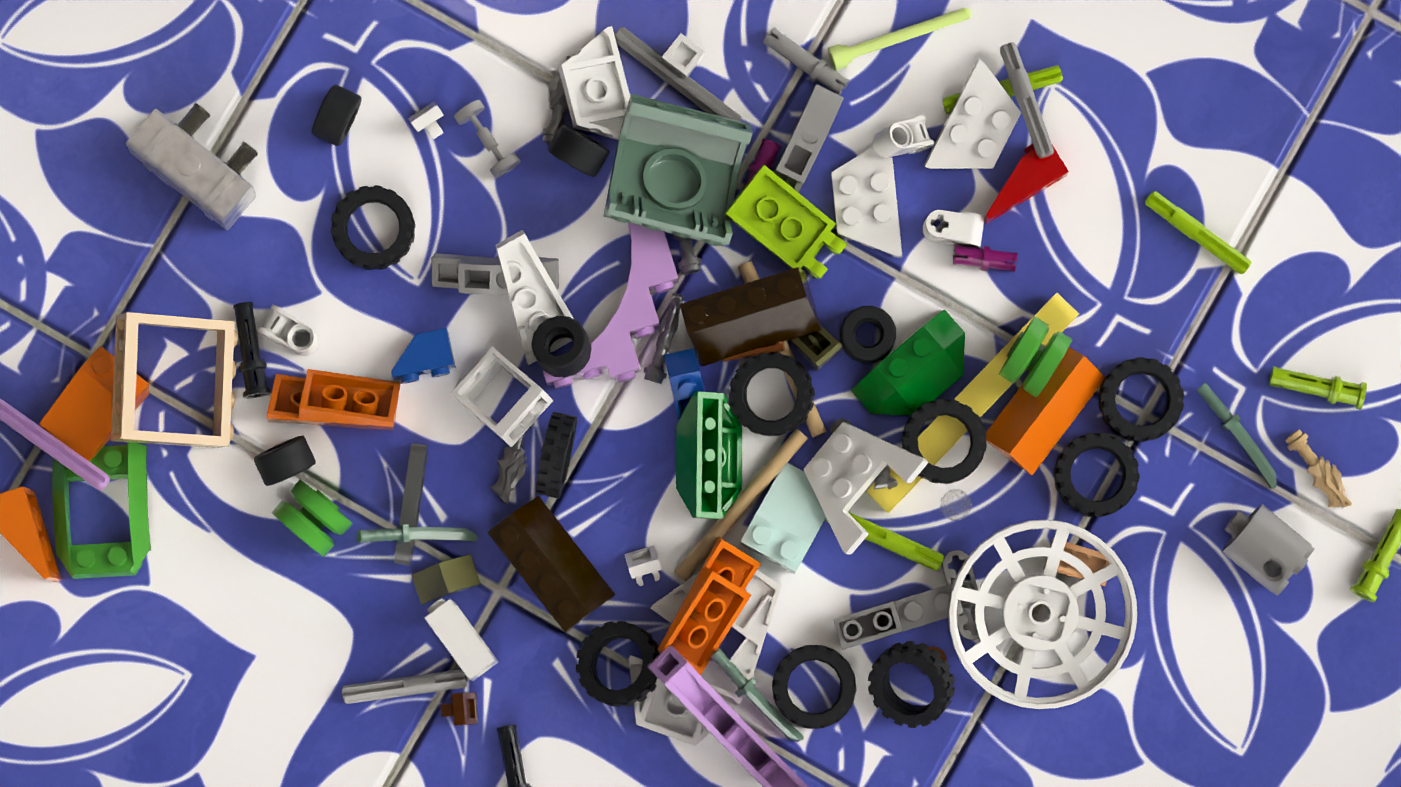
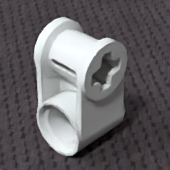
M920 115L895 122L876 133L873 137L875 151L880 156L889 158L907 153L914 154L935 145L934 140H930L924 123L927 120L926 116Z
M935 210L924 221L922 226L923 234L929 241L934 243L981 248L984 216L967 212L958 213ZM936 220L940 221V226L945 227L940 233L936 232L935 226H932Z
M272 304L270 307L272 312L263 327H259L257 332L300 355L307 356L313 354L319 346L317 333L308 325L297 320L295 316ZM304 332L309 333L310 342L308 345L298 347L296 345L298 335Z

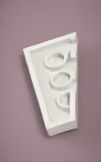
M521 230L495 246L527 364L530 365L537 361L531 346L533 334L537 327L546 319L555 316L574 318L526 234ZM565 337L556 340L551 345L550 352L557 350L572 340Z

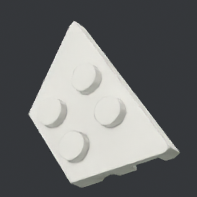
M611 26L597 35L558 67L573 128L618 140L630 94L613 27Z
M977 59L924 164L925 167L929 169L994 168L1021 112L984 61Z
M871 147L831 172L837 235L848 240L857 241L866 247L891 254L895 258H902L893 158H884L875 151L874 147Z
M630 655L631 683H634L641 672L643 660ZM657 678L655 690L649 692L646 695L647 698L642 702L637 701L634 703L636 725L697 746L710 732ZM709 684L733 710L745 697L743 695L738 697L734 692Z

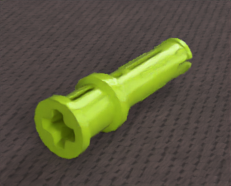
M1275 366L1272 368L1269 386L1325 397L1331 404L1336 402L1355 405V408L1359 410L1362 409L1367 390L1366 382H1361L1360 384L1342 381L1339 376L1327 379Z
M1401 509L1395 510L1392 520L1371 559L1364 561L1362 565L1363 571L1356 585H1351L1350 587L1351 592L1367 601H1376L1377 597L1375 594L1383 579L1388 578V567L1401 544Z

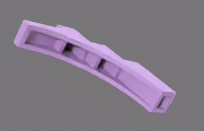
M628 223L631 236V269L627 288L619 308L604 331L591 343L590 360L585 368L576 375L565 378L554 377L543 371L548 386L554 385L555 389L572 385V379L584 376L585 380L593 379L603 375L602 370L607 368L611 380L618 379V383L636 378L635 373L640 372L641 368L631 335L637 334V338L646 337L655 333L654 328L660 327L650 291L656 290L657 294L674 289L673 284L679 282L663 231L650 230L640 225Z
M671 645L648 666L672 694L762 787H808Z

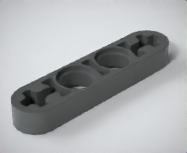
M411 444L399 525L409 524V527H417L428 445ZM410 540V542L398 543L397 541L395 564L411 566L415 540Z

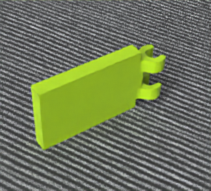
M765 165L759 168L724 213L725 216L789 268L804 267L816 279H821L828 270L827 267L814 258L822 246L825 245L834 254H840L847 246L843 240L831 232L832 228L836 225L834 221Z

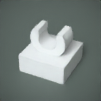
M680 33L662 56V60L687 78L703 58L705 51Z
M434 102L408 118L417 132L425 128L432 139L444 133L436 120L444 115Z
M654 545L624 554L631 578H636L639 586L644 585L642 576L649 573L653 574L655 581H659V570H662Z

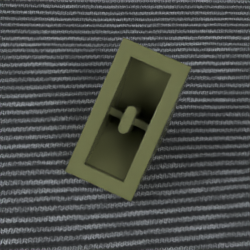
M822 326L820 331L790 340L816 371L836 356L842 348L840 342Z
M471 554L437 563L411 575L421 605L481 584Z

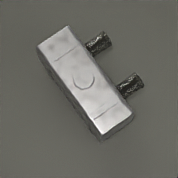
M195 103L178 124L171 121L158 109H154L126 142L130 153L141 161L149 171H153L202 210L210 220H214L228 231L257 196L254 187L242 178L240 174L257 157L258 152L243 141L241 146L225 163L193 137L194 133L210 117V114L203 107Z

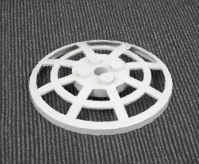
M1048 519L1029 520L1010 525L995 532L980 543L967 557L957 573L950 593L948 606L949 631L953 647L961 664L969 675L987 692L1002 701L1019 707L1033 709L1059 708L1074 704L1091 696L1106 685L1118 672L1134 640L1137 624V600L1132 581L1124 564L1116 553L1100 538L1081 527L1067 522ZM1029 529L1056 530L1051 548L1031 547L1012 553L1005 540V537ZM1069 533L1093 545L1105 556L1110 565L1093 573L1080 559L1063 551ZM994 545L1002 560L987 574L979 591L963 588L964 579L974 562L985 550ZM1046 556L1047 561L1043 574L1026 577L1018 561L1030 557ZM1060 560L1072 565L1084 578L1069 587L1055 578ZM1007 568L1015 584L1009 589L1006 596L988 593L995 579ZM1115 576L1120 581L1125 600L1124 627L1105 622L1106 603L1100 584ZM1090 589L1095 601V619L1080 616L1076 597ZM958 600L976 603L975 624L981 641L965 651L961 643L957 626ZM1038 604H1045L1048 607V616L1042 621H1036L1032 617V610ZM985 606L1002 609L1004 626L990 635L987 633L984 621ZM1075 628L1091 631V635L1085 645L1073 656L1065 642L1073 634ZM1101 635L1120 639L1117 650L1109 663L1096 677L1088 681L1079 665L1094 651ZM1012 637L1018 644L1024 647L1020 665L1007 659L997 650L996 646ZM1054 649L1062 662L1059 665L1048 668H1032L1036 651ZM988 652L999 665L1012 673L1018 674L1014 693L1003 690L990 682L977 670L973 662ZM1068 672L1078 687L1069 693L1054 697H1027L1030 678H1051Z

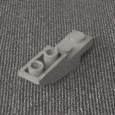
M817 84L774 170L777 176L798 193L818 156L844 97Z
M435 253L431 257L432 287L459 289V293L508 294L498 255L495 258ZM539 257L558 290L559 259Z
M954 583L834 619L842 650L948 618L950 593ZM958 600L957 615L964 613L960 600Z

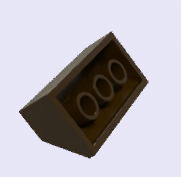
M799 267L679 304L688 336L703 366L723 361L725 358L757 348L775 345L780 341H788L822 330L805 270Z
M539 496L511 513L487 532L565 633L569 632L615 596V593Z

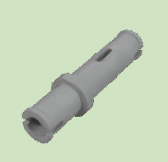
M773 27L771 29V34H767L763 44L769 46L807 73L812 82L818 81L830 91L841 95V90H844L849 83L848 79L827 66L828 62L822 59L820 61L778 31L777 28Z

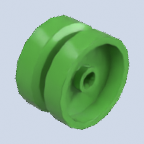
M1034 316L1024 333L1021 331L1006 355L1008 358L999 375L1013 383L1020 378L1025 369H1028L1029 373L1023 382V390L1037 398L1061 362L1073 339L1058 331L1051 336L1046 345L1042 344L1049 331V325Z
M300 479L290 490L291 497L302 508L298 510L288 501H281L271 513L306 544L325 557L334 547V541L322 529L326 526L336 535L343 536L353 523L338 511L340 508L318 489L317 491L313 490Z

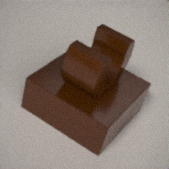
M476 692L452 694V704H440L441 717H453L454 726L478 724Z

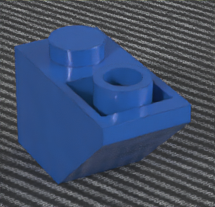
M447 328L415 334L391 370L392 378L400 380L401 384L419 381V375L431 373L432 377H441L450 374L449 369L456 368Z
M694 348L664 355L678 421L693 393L696 391L704 392Z

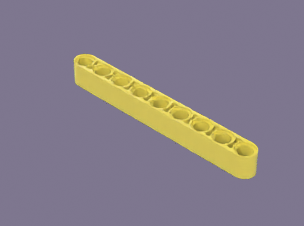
M1058 293L1034 315L1049 325V331L1042 341L1044 345L1047 344L1054 333L1058 331L1062 333L1079 315ZM1031 320L954 400L968 405L976 415L978 414L980 418L1013 384L1000 376L999 372L1008 358L1006 355L1021 331L1024 333ZM947 415L938 416L918 436V447L923 458L935 466L967 432V429L963 423L954 417ZM890 468V475L898 482V486L888 489V487L874 489V482L866 493L889 514L922 479L921 477L917 476L911 484L906 483Z

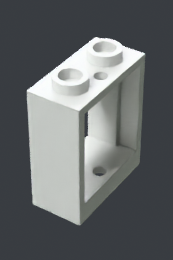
M493 347L478 359L476 366L467 376L458 381L451 393L466 409L510 447L521 438L553 402L552 398L541 387ZM504 368L524 385L528 391L497 424L472 402Z
M441 598L427 609L430 614L425 617V620L470 680H476L499 662L455 601L451 599L445 601Z

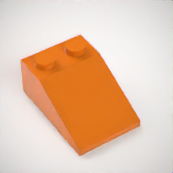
M99 346L77 371L39 423L41 428L89 462L111 439L114 356L102 346ZM137 374L135 410L149 396V383Z
M22 486L0 493L1 535L44 579L53 582L61 581L62 579L36 492Z

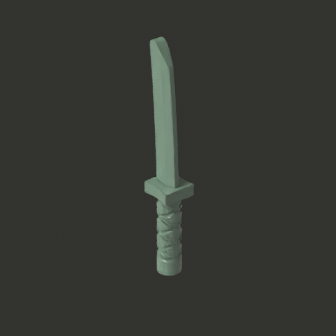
M1203 383L1196 391L1203 397L1216 415L1222 419L1221 421L1224 423L1221 427L1231 432L1269 487L1275 488L1277 486L1276 472L1253 439L1239 423L1241 418L1238 414L1232 416V413L1216 397L1217 395L1207 383Z
M409 524L396 526L397 528L357 531V541L359 543L368 541L381 542L385 540H396L398 543L410 542V540L474 542L478 539L476 534L466 528L409 527Z
M720 648L710 655L718 666L725 671L724 673L731 678V681L737 685L738 689L735 691V694L738 697L745 695L788 739L797 742L804 739V736L754 687L757 681L753 677L747 680Z

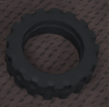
M374 185V187L362 186L356 191L352 190L347 193V197L338 202L337 209L331 219V234L335 246L341 255L354 266H359L366 270L386 269L387 266L400 262V259L409 252L410 246L415 239V221L405 200L395 191L379 185ZM366 203H380L388 206L395 212L399 220V232L396 241L388 249L380 253H367L359 250L352 244L348 236V222L351 215L358 207Z
M761 353L755 357L748 358L743 365L737 368L735 377L730 382L731 393H729V401L732 404L731 410L734 416H737L739 419V423L747 427L751 432L764 436H781L794 431L800 424H803L808 418L809 411H812L814 404L812 401L813 396H815V390L811 383L812 378L804 369L805 367L792 357L780 353ZM767 368H777L786 372L793 379L797 389V400L793 410L787 416L776 421L758 417L750 409L747 401V388L750 380L758 372Z
M1137 357L1117 365L1105 377L1099 391V410L1102 412L1106 425H1109L1116 435H1120L1129 441L1147 442L1166 434L1178 422L1184 408L1183 388L1181 389L1178 376L1174 375L1169 366L1163 365L1153 358ZM1145 374L1152 376L1161 383L1166 391V410L1161 418L1153 424L1143 426L1131 424L1117 410L1115 401L1117 388L1123 380L1131 375Z
M937 399L923 404L910 416L902 434V449L923 458L918 447V436L920 429L926 421L935 416L947 415L958 419L965 425L970 435V448L963 461L953 467L946 468L928 463L918 475L936 484H951L965 479L982 462L987 448V435L981 423V418L972 411L971 407L953 399Z
M558 412L552 413L539 462L536 494L560 499L573 451L577 426L576 416Z
M1088 433L1071 441L1058 456L1056 467L1054 468L1055 488L1059 492L1062 501L1071 507L1073 511L1088 517H1104L1117 512L1127 505L1136 493L1140 478L1138 461L1134 458L1131 448L1128 445L1126 446L1118 437L1110 436L1107 433ZM1089 449H1101L1110 452L1118 460L1122 468L1120 488L1112 497L1106 500L1092 501L1084 498L1075 490L1071 482V468L1074 460L1081 453Z
M613 621L604 623L605 626L595 627L591 631L592 634L583 639L582 644L584 645L581 650L578 649L576 656L579 659L578 664H576V673L580 674V679L578 680L581 686L587 690L586 693L592 698L613 707H630L637 701L642 702L647 698L646 695L649 692H653L657 687L655 684L657 677L648 666L660 655L658 651L659 645L652 639L650 633L634 624L625 621H618L616 623ZM619 638L629 639L636 643L641 650L643 659L641 672L636 681L627 688L621 690L609 689L598 679L596 670L597 658L603 647L612 640Z
M906 641L902 645L901 642L892 645L890 649L887 648L871 667L872 671L868 675V681H870L868 691L870 695H873L874 700L872 702L875 707H880L885 718H892L895 720L894 723L900 726L907 724L908 728H917L918 725L924 727L933 720L936 721L950 705V699L955 693V688L952 687L955 679L954 675L949 672L950 665L947 661H943L940 658L941 654L938 651L928 649L929 646L924 643L917 645L915 641ZM898 663L912 664L920 668L929 677L933 685V701L924 706L912 705L903 701L894 692L890 684V668Z
M805 645L791 651L777 666L772 681L773 698L781 714L791 723L808 729L825 728L841 720L852 707L856 695L855 674L849 662L838 651L823 645ZM818 660L827 663L836 671L840 679L841 690L838 700L830 709L822 713H808L800 710L793 704L788 694L790 674L798 665L806 661Z

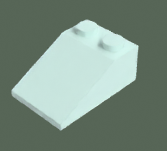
M789 463L782 468L740 541L741 545L794 574L826 518L804 471Z

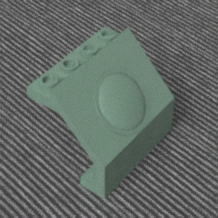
M631 94L618 137L603 216L618 222L632 223L650 230H659L678 237L703 241L714 246L724 247L725 244L729 245L733 233L730 219L724 213L734 201L740 165L746 145L750 144L753 134L751 124Z

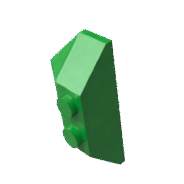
M944 309L879 363L851 392L870 414L911 416L923 404L934 401L963 376L965 332Z
M694 392L676 425V489L693 518L723 519L726 511L742 490V426L738 418L734 416L724 393Z

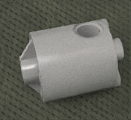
M1260 504L1250 515H1246L1239 510L1224 528L1232 537L1222 549V553L1276 596L1289 583L1288 579L1292 574L1297 575L1309 561L1307 560L1308 557L1315 550L1310 542L1263 504Z

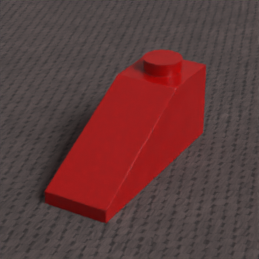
M1033 144L1024 149L1026 154L1021 158L984 217L986 224L1067 176L1069 171L1055 148L1053 154L1045 158L1037 156Z

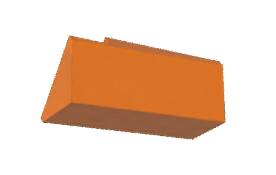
M1068 348L1037 398L1023 390V384L987 430L986 442L1032 476L1105 380V377L1084 355Z
M313 369L307 370L306 378L276 374L266 418L268 422L394 431L401 382Z
M718 537L662 640L658 651L662 653L671 645L701 675L711 660L710 655L718 649L750 599L751 594L745 591V588L761 563L721 537Z

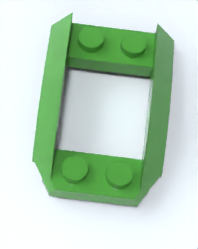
M128 442V445L104 446L90 461L105 472L110 480L128 479L131 542L72 545L69 482L85 480L53 458L52 497L56 554L73 579L134 576L143 565L142 561L147 553L151 551L146 470L147 446Z

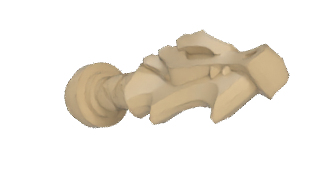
M1300 429L1285 439V442L1288 444L1287 448L1290 451H1297L1309 465L1307 473L1311 474L1314 478L1312 486L1321 489L1328 496V507L1342 506L1343 509L1351 506L1352 502L1344 493L1345 488L1341 472L1337 469L1336 465L1332 464L1331 466L1330 461H1325L1323 456L1318 458L1312 452L1309 445L1306 444L1308 442L1306 439L1309 436L1306 433H1302Z

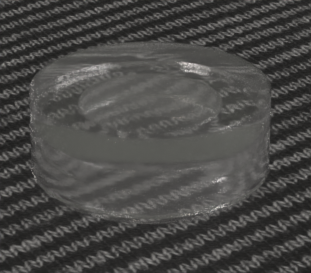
M952 489L942 496L940 511L948 520L959 521L970 513L972 503L966 492L960 489Z

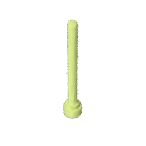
M961 8L850 47L847 45L841 46V44L828 47L831 64L835 71L847 68L854 58L965 21L971 17V11L968 8Z

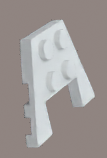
M842 422L803 470L842 551L845 554L851 555L869 533L848 511L886 465L906 483L911 484L929 462L855 426Z
M758 569L745 588V591L751 594V597L732 625V628L746 638L730 661L746 679L753 677L781 589L780 585ZM699 572L654 603L651 609L672 624Z

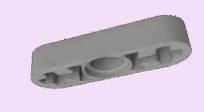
M951 551L944 557L942 570L946 585L952 584L951 579H956L957 576L954 569L949 570L948 564L952 562L953 556H957L959 561L964 560L965 562L968 555L963 551ZM971 567L967 573L970 581H964L962 586L978 591L973 568ZM976 603L962 604L963 610L970 609ZM971 612L972 618L975 621V612ZM967 614L957 615L959 634L967 640L979 639L977 629L976 635H972L970 630L965 631L963 625L968 623ZM984 615V621H985V625H986V628H987V623H986V619H985V615Z

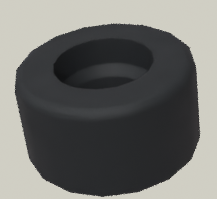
M333 85L319 108L313 123L312 134L335 146H340L357 116L362 101L361 96L339 85Z
M568 125L560 126L548 147V151L553 156L591 177L597 176L610 153L605 146Z
M873 305L860 306L852 310L844 318L840 329V344L844 352L852 360L863 364L876 363L884 359L891 352L896 340V326L892 317L883 309ZM872 323L878 327L880 339L875 345L866 347L857 341L856 330L860 325Z
M555 316L546 319L535 330L531 343L533 354L538 364L545 372L554 377L565 378L576 375L585 368L590 360L592 348L589 337L581 324L568 316ZM565 337L573 341V347L568 353L561 356L551 354L550 347L556 340Z
M304 436L289 439L254 457V463L266 486L289 479L309 469L316 463Z

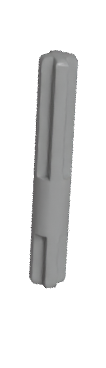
M1013 42L1004 44L1000 47V54L1036 154L1039 158L1051 156L1054 148L1017 46Z
M460 669L343 686L342 696L344 702L350 704L459 689L467 686V677L464 671Z

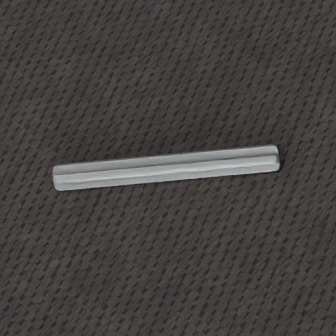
M621 27L614 34L616 43L620 48L703 111L737 121L742 120L741 115L691 77H684L664 62L662 55L625 27Z

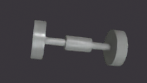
M475 100L460 109L454 115V118L459 125H463L470 120L478 130L476 134L487 151H492L499 161L490 169L494 178L497 179L513 170L521 161L516 153L503 158L497 149L498 143L488 128H483L477 119V116L485 107L480 100Z

